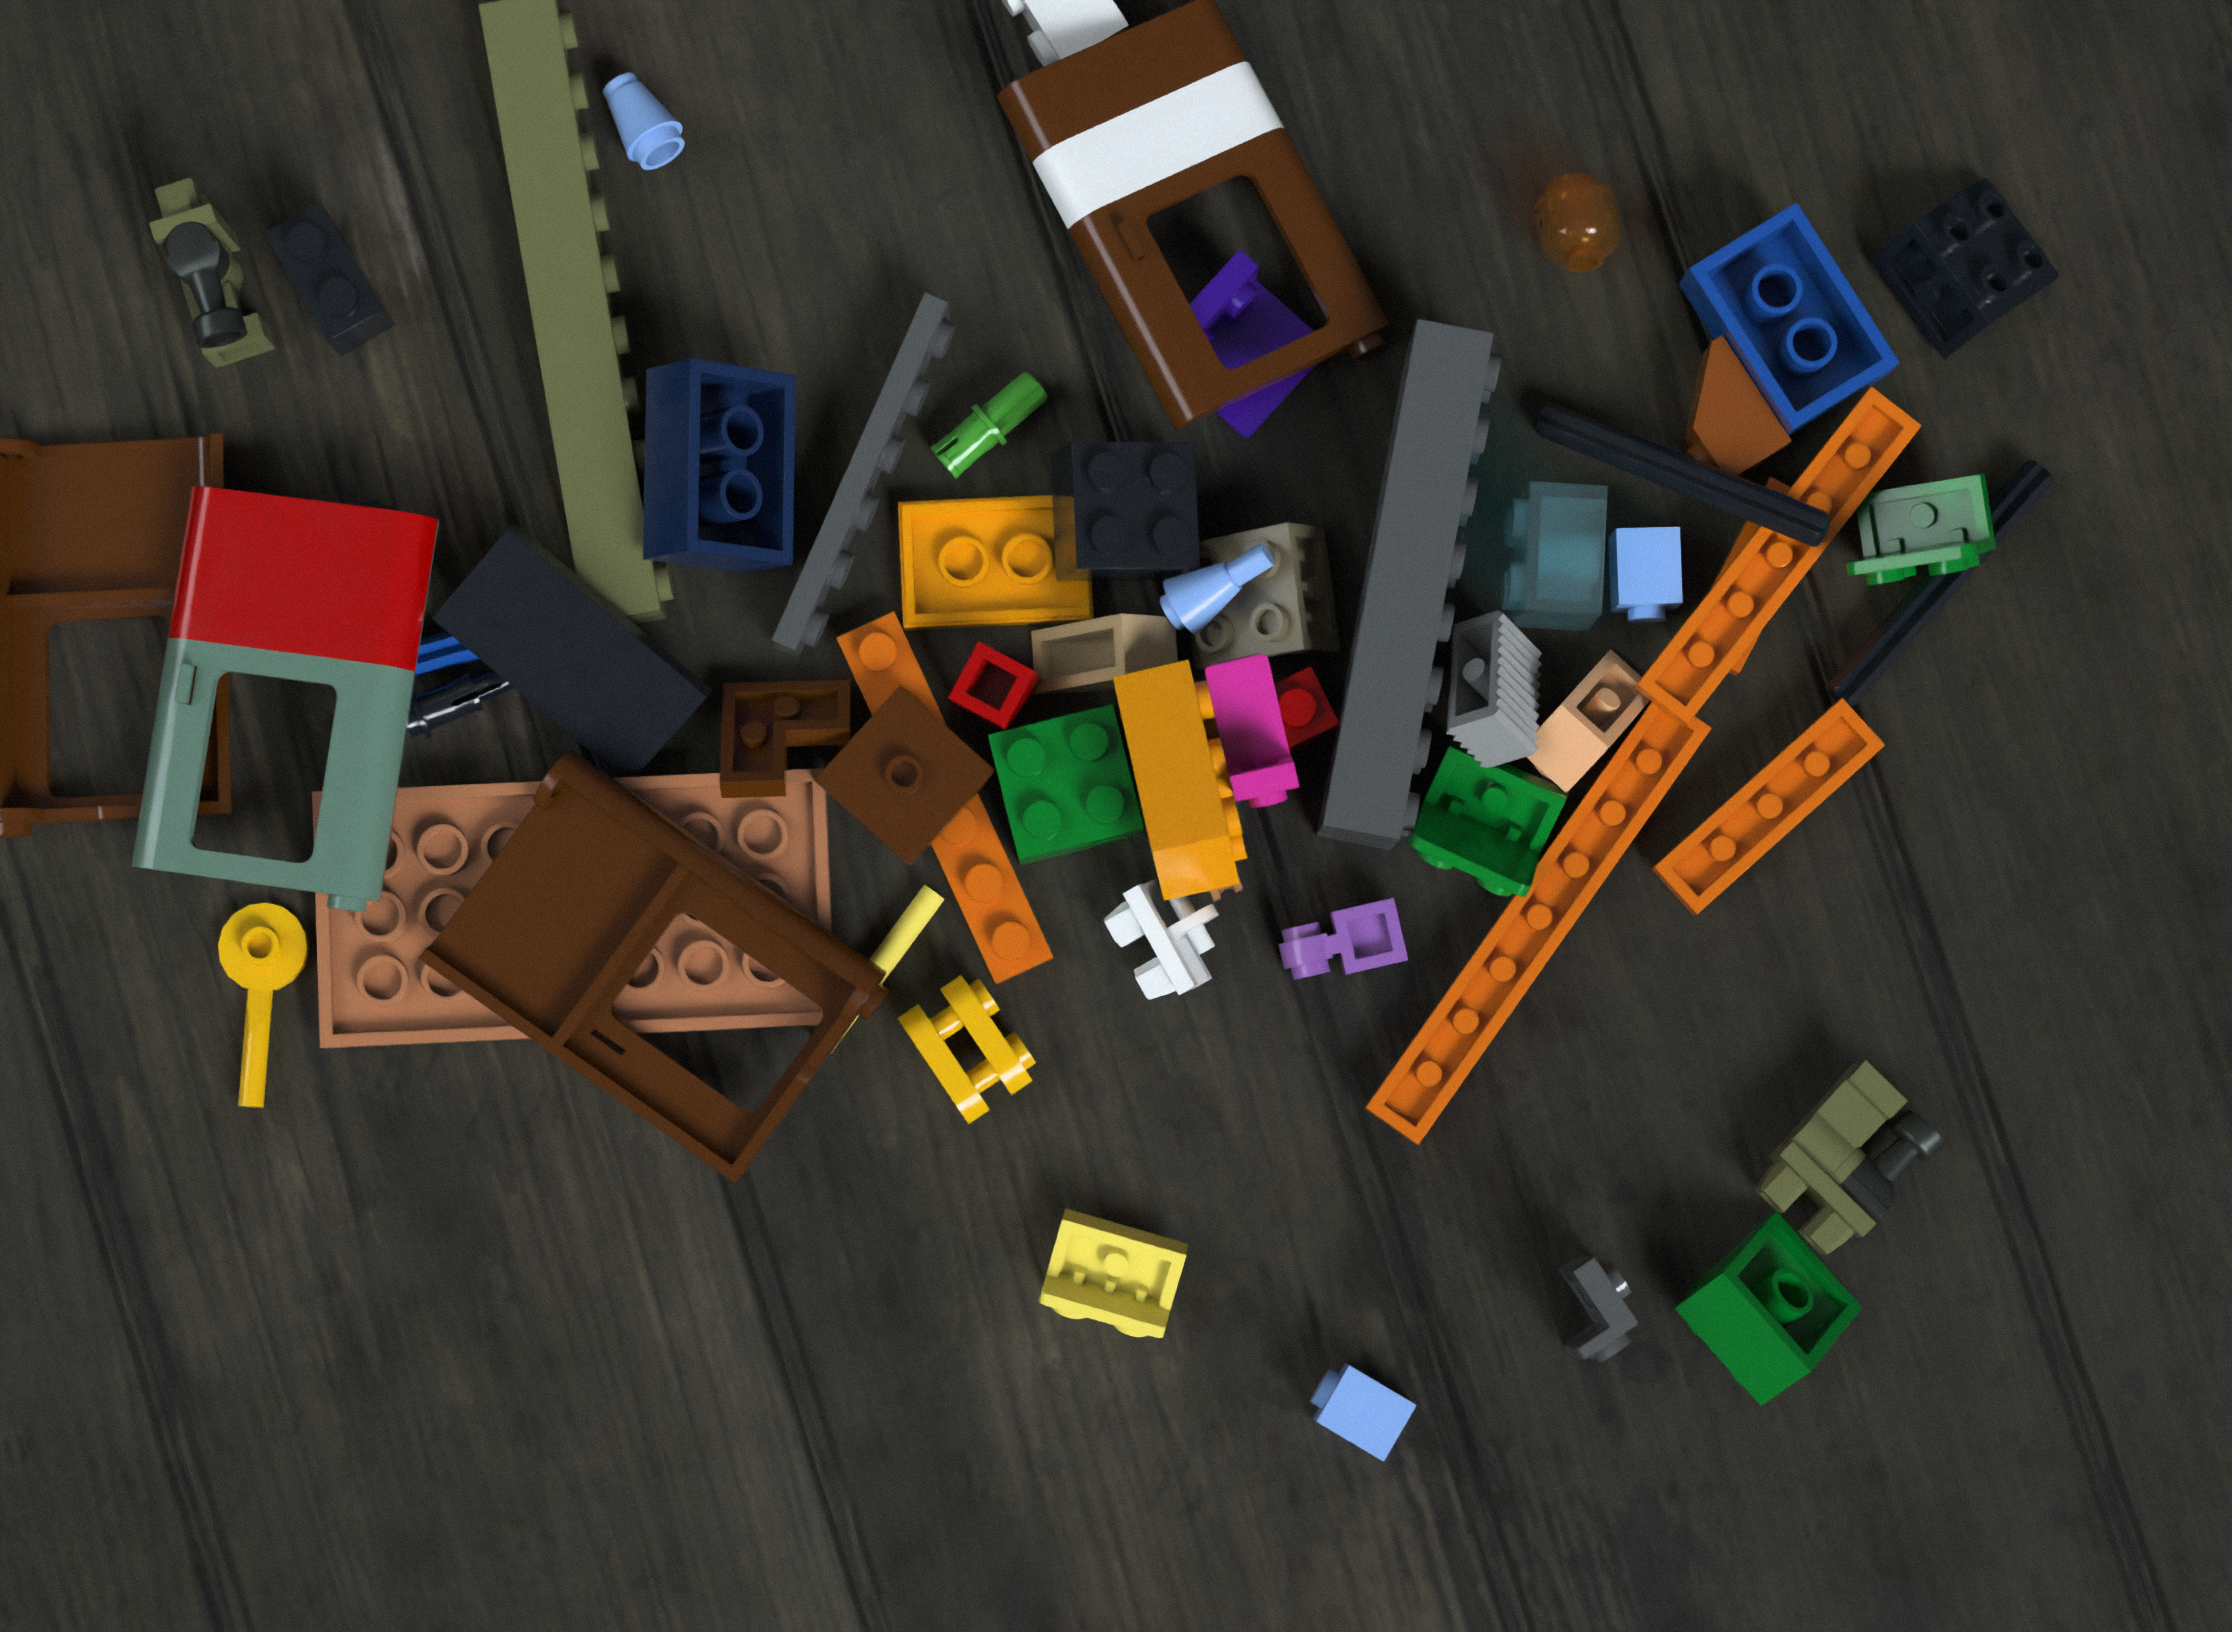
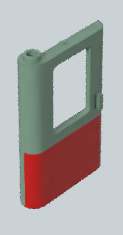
M191 487L131 867L327 894V907L366 913L367 900L381 902L438 533V519L410 512L214 487ZM195 667H197L196 676H195V682H194L193 695H192V701H191V705H190V697H191V691H192V685H193L194 672H195ZM227 672L326 684L333 686L337 692L314 849L311 858L304 863L199 849L195 845L194 831L219 678Z

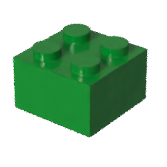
M1113 704L988 735L1020 865L1143 835L1144 826Z

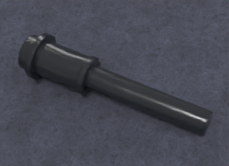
M493 670L471 679L467 672L462 674V677L418 695H415L413 691L407 728L412 738L424 734L426 739L433 736L431 730L473 712H480L484 710L481 702L515 688ZM496 681H500L499 683H496V684H494V685H492V686H489V687H487V688H484V689H482V690H480V691H476V690L479 689V688H482V687H484V686H487V685H489V684H492V683H494V682H496Z

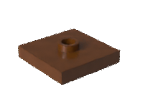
M900 685L814 781L911 867L993 777L996 770Z

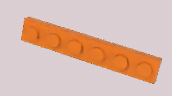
M1871 386L1785 494L1828 513L1831 521L1828 532L1821 544L1812 547L1760 526L1634 688L1685 727L1922 425Z
M891 612L837 637L838 643L872 716L901 685L946 725L895 612ZM977 793L931 845L992 978L997 985L1052 960L1054 957Z

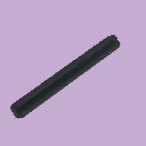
M1554 402L1545 403L1537 416L1534 429L1544 439L1809 546H1819L1828 532L1831 519L1824 510Z
M2032 459L2022 464L1989 501L1996 546L2053 483V477L2047 469ZM1993 550L1979 555L1980 564ZM1979 566L1969 567L1968 570L1933 576L1929 575L1928 570L1826 684V691L1832 699L1837 702L1843 698L1850 707L1855 706Z

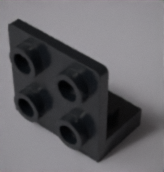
M1982 178L1914 221L1870 258V261L1944 360L1961 349L1996 320L2049 286L2059 277L2058 272L2048 260L2043 249L2036 244L2010 209L2005 198L1998 193L1987 178Z

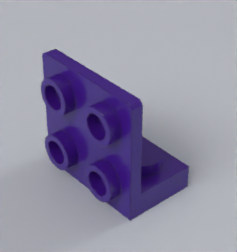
M1240 249L1189 304L1219 361L1229 369L1238 368L1314 332L1256 280L1259 266ZM1316 365L1214 413L1245 439L1250 438Z

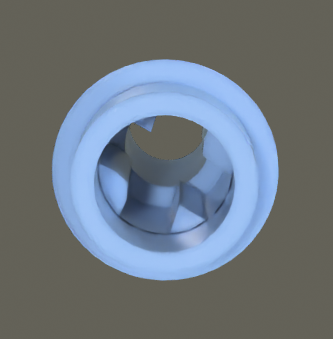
M634 73L619 75L605 86L603 95L608 101L609 109L629 160L638 162L645 170H652L669 163L679 155L685 145L681 136V123L658 101L643 83L639 82Z

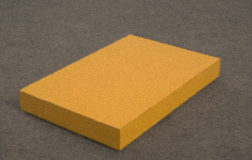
M1052 495L898 502L904 630L1075 623L1094 619L1092 581H1056Z

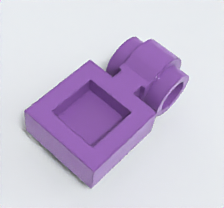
M1394 898L1330 912L1334 935L1322 934L1319 922L1282 930L1284 943L1278 944L1284 969H1291L1293 980L1331 972L1328 959L1334 958L1333 955L1338 953L1344 975L1408 960Z

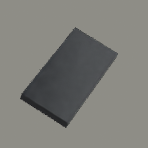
M515 522L432 617L436 623L620 777H636L712 691L709 686Z

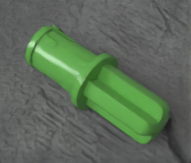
M1027 372L1022 373L981 408L974 404L971 407L973 413L952 432L932 445L930 449L951 475L957 479L963 471L997 443L1001 446L1005 445L1007 440L1004 436L1045 403L1048 396L1044 388L1031 374Z

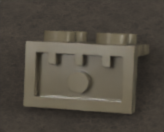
M1287 522L1199 541L1200 569L1222 562L1229 563L1261 543L1270 551L1275 565L1244 583L1242 589L1197 635L1189 631L1193 665L1196 669L1205 670L1206 666L1258 653H1264L1267 657L1284 654L1323 656L1341 652L1324 527Z

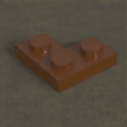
M851 680L723 683L719 779L721 798L786 796L787 746L846 745L851 740L852 730Z

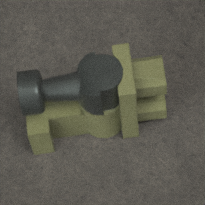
M192 178L183 179L155 189L163 218L150 222V228L155 242L168 255L164 257L167 264L181 280L193 320L192 329L197 346L202 349L205 358L215 368L276 349L269 325L257 312L250 315L246 313L240 294L243 271L238 260L232 254V252L240 250L233 229L214 208L207 196L199 195L197 185Z
M1867 1060L1853 1063L1791 1131L1783 1143H1780L1768 1156L1773 1164L1767 1169L1756 1186L1755 1191L1779 1213H1784L1804 1192L1820 1209L1798 1232L1818 1253L1827 1255L1845 1243L1849 1238L1864 1237L1876 1225V1221L1890 1209L1895 1200L1894 1184L1914 1159L1918 1157L1923 1161H1930L1946 1144L1930 1124L1915 1112L1907 1110L1893 1125L1892 1131L1897 1139L1876 1158L1871 1160L1859 1148L1886 1120L1891 1119L1908 1101Z

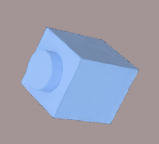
M1680 527L1616 528L1608 538L1611 613H1628V622L1631 623L1665 621L1666 612L1675 611L1683 603Z
M1347 1363L1344 1364L1339 1374L1329 1368L1310 1400L1312 1404L1319 1407L1313 1417L1316 1422L1383 1462L1417 1406Z

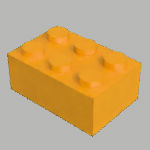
M1189 659L1114 676L1113 682L1164 901L1239 884L1235 861L1247 859L1238 811L1231 791L1222 743L1216 727L1207 680L1194 682Z

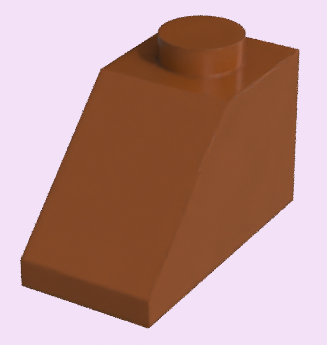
M1722 334L1714 339L1702 354L1684 438L1690 447L1685 450V455L1736 476L1743 477L1781 453L1792 440Z

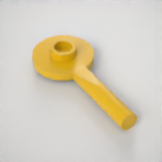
M266 902L248 905L234 913L223 926L218 942L220 963L228 977L241 987L247 989L238 1106L264 1108L273 991L280 990L298 977L305 968L309 954L308 934L299 918L282 906Z

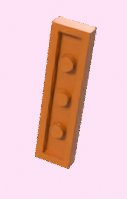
M1841 698L1654 865L1651 870L1693 916L1699 914L1879 752L1885 744L1849 704Z

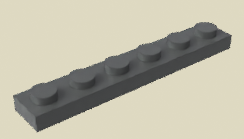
M926 292L922 297L771 641L776 649L800 658L805 644L815 648L821 638L829 617L828 612L821 610L830 587L840 590L846 581L855 557L854 554L847 552V548L856 529L866 532L870 526L880 501L879 496L872 494L880 473L883 471L892 474L905 444V439L897 436L907 413L915 417L919 414L931 384L930 381L923 379L924 373L932 356L938 359L944 357L953 337L956 324L948 321L950 317L949 304L943 299Z

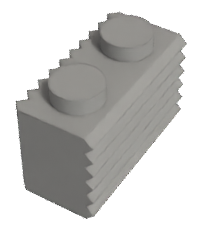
M1499 610L1454 624L1451 634L1447 734L1453 735V741L1460 742V747L1467 748L1466 754L1473 755V760L1480 761V767L1491 768L1533 755L1539 748L1535 744L1539 738L1535 732L1540 726L1535 721L1540 717L1536 712L1540 707L1536 701L1540 694L1536 690L1541 685L1537 681L1541 675L1537 669L1541 666L1538 658L1542 653Z

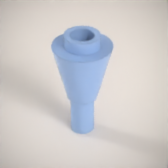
M1261 543L1229 563L1222 562L1165 579L1163 587L1166 594L1160 597L1162 609L1175 628L1181 630L1186 627L1190 632L1197 635L1242 589L1244 583L1274 566V559L1267 547Z

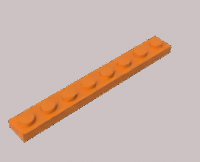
M1652 701L1539 859L1533 883L1527 896H1513L1365 1106L1366 1110L1414 1144H1420L1712 729L1710 726L1694 716L1683 727Z

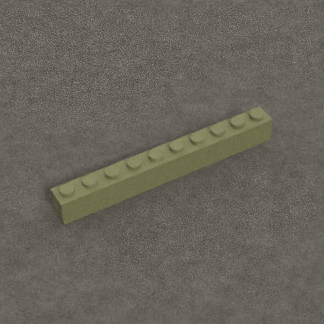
M500 0L479 4L575 572L577 576L634 624L666 618L664 601L674 599V590L668 563L643 560L644 485L642 477H644L645 438L635 439L632 415L642 414V405L636 377L625 378L621 354L632 352L631 341L625 315L614 316L610 294L621 291V284L614 253L604 255L600 231L611 229L605 195L603 192L593 194L589 171L600 169V162L593 131L583 133L579 110L589 108V98L583 71L572 72L568 49L579 47L572 9L562 11L558 0Z

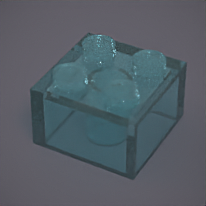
M1530 481L1520 498H1513L1511 509H1506L1504 547H1515L1514 562H1510L1508 572H1503L1501 609L1512 610L1511 622L1516 627L1587 631L1602 614L1608 486Z

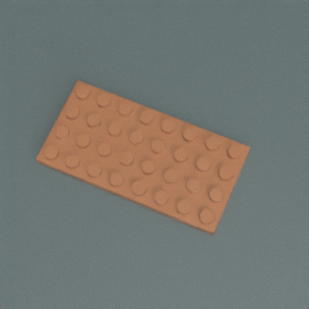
M824 768L787 770L786 796L721 798L720 773L613 778L832 933L827 792L814 781ZM542 781L398 788L381 902L367 900L366 913L329 908L327 907L328 895L315 893L320 1048L530 1039L418 958L424 949L435 941L535 805L533 798ZM322 791L312 792L314 842ZM682 914L674 919L612 1006L613 1017L636 1034L818 1026L823 1018L822 1008L689 914Z

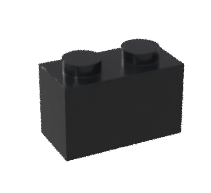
M320 201L264 233L326 340L341 357L395 326L394 321L340 229Z

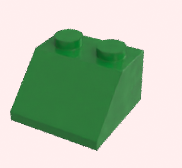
M1775 1211L1709 1269L1674 1309L1688 1323L1694 1334L1700 1337L1728 1368L1735 1380L1762 1406L1810 1373L1861 1310L1862 1306L1781 1215Z

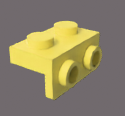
M1065 1208L1039 1303L1052 1307L1055 1312L1067 1318L1083 1319L1087 1317L1114 1325L1117 1330L1129 1336L1145 1337L1149 1335L1162 1338L1165 1333L1189 1244Z

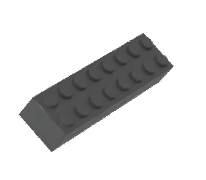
M1417 319L1408 342L1339 709L1338 721L1340 724L1335 731L1316 836L1391 850L1400 840L1401 836L1408 837L1409 832L1414 830L1420 794L1409 792L1412 774L1420 775L1421 768L1425 769L1432 735L1431 730L1421 729L1424 712L1431 713L1433 705H1437L1444 669L1432 664L1435 649L1443 650L1444 643L1449 641L1455 612V604L1444 602L1446 589H1454L1456 579H1460L1466 553L1467 542L1456 540L1458 526L1465 527L1468 516H1472L1478 488V479L1467 477L1469 465H1477L1479 455L1484 452L1490 423V416L1479 414L1481 403H1489L1491 392H1494L1501 364L1502 354L1490 352L1494 333Z

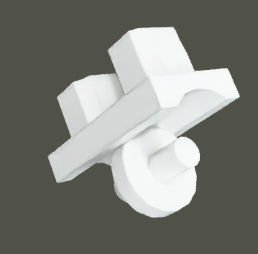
M1156 878L1145 884H1139L1123 893L1126 901L1104 918V922L1114 941L1120 947L1127 946L1146 935L1157 957L1134 969L1135 979L1147 999L1150 1000L1177 991L1178 995L1212 979L1200 954L1215 947L1204 926L1205 923L1219 915L1213 904L1196 911L1188 896L1164 901L1160 883Z

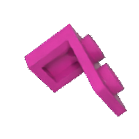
M1258 653L1206 666L1205 676L1235 802L1248 799L1249 807L1257 808L1287 800L1286 790L1298 788L1299 782L1294 761L1289 752L1267 655Z

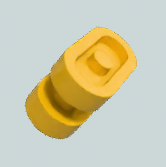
M962 975L940 988L950 1006L929 1019L920 1005L917 1004L897 1019L965 1120L970 1124L990 1110L980 1093L1001 1080L1009 1093L1013 1095L1032 1082L1026 1070L1036 1064V1062L1015 1031L1004 1038L990 1017L1000 1011L981 980L978 978L968 985ZM963 1027L967 1029L986 1058L967 1072H964L944 1042L945 1039Z

